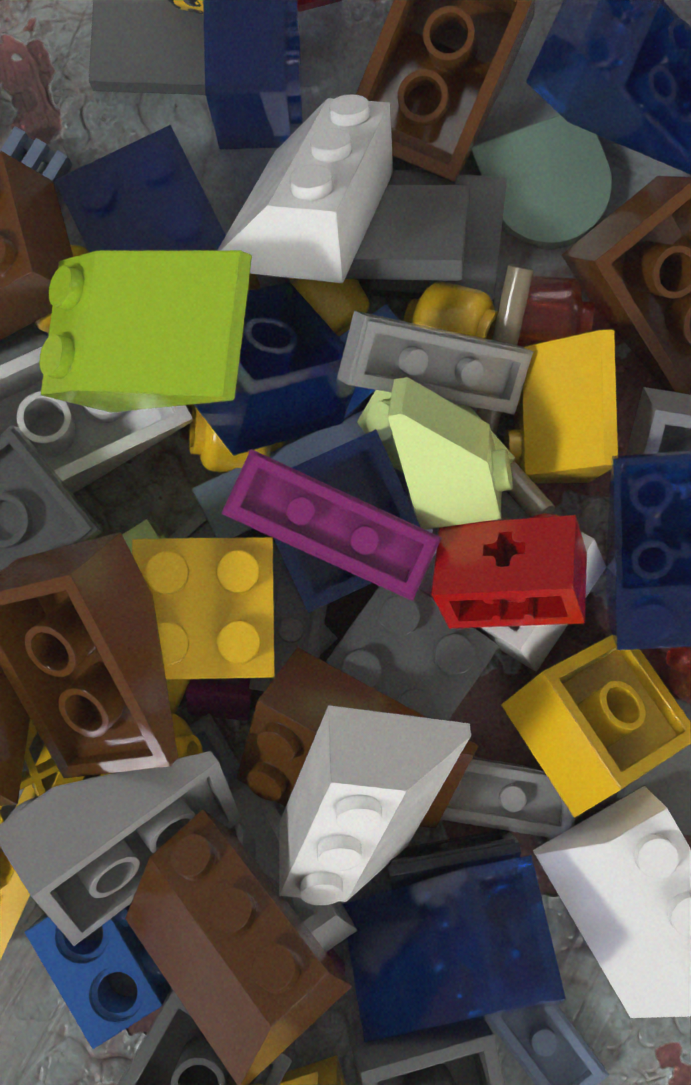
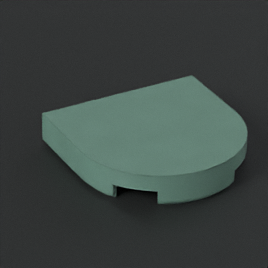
M586 106L474 145L469 154L476 176L507 178L502 231L508 235L512 234L524 242L537 245V248L545 250L558 249L576 243L591 231L607 208L612 189L611 171Z

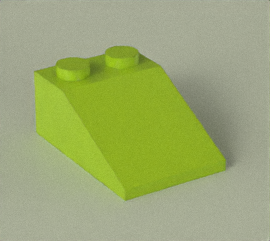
M241 250L93 251L59 261L58 269L55 271L49 286V300L53 305L49 336L43 344L39 360L40 370L43 373L41 395L110 413L234 400L252 255Z

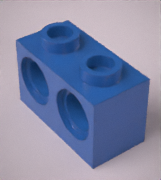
M130 905L102 925L103 939L94 941L84 938L73 946L46 913L25 931L27 938L92 1049H95L163 1006L171 989L170 984L125 919ZM122 972L129 975L135 981L138 993L133 996L117 994L109 984L108 974Z

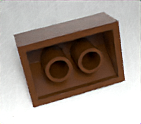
M204 809L149 857L125 919L236 1084L248 1085L344 995L352 985L284 897L279 896L277 888L232 830Z

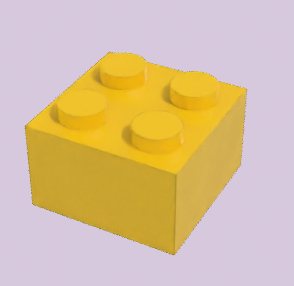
M273 537L132 539V555L153 595L166 680L274 677Z

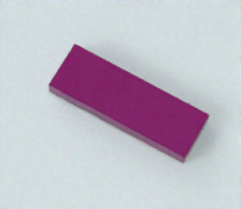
M252 449L248 453L221 514L411 601L414 600L442 539L429 531Z

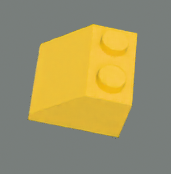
M597 330L525 346L524 348L534 352L514 414V429H506L504 446L515 457L514 461L534 483H590L618 466L614 330Z
M626 628L542 671L501 704L574 818L622 790L691 744L690 720Z

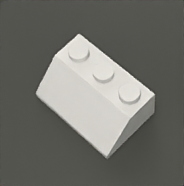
M353 94L339 96L335 99L327 98L274 152L217 251L241 250L251 254V274L343 283L393 174L390 102L368 101L363 96Z
M328 705L279 822V896L299 897L312 905H329L337 901L347 902L408 846L470 739V723Z
M643 786L537 847L533 852L630 1018L691 1016V848L668 808Z

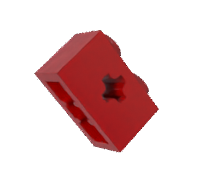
M544 513L531 518L490 520L439 528L438 536L442 539L436 550L432 597L449 629L585 623L587 551L576 515L559 516Z

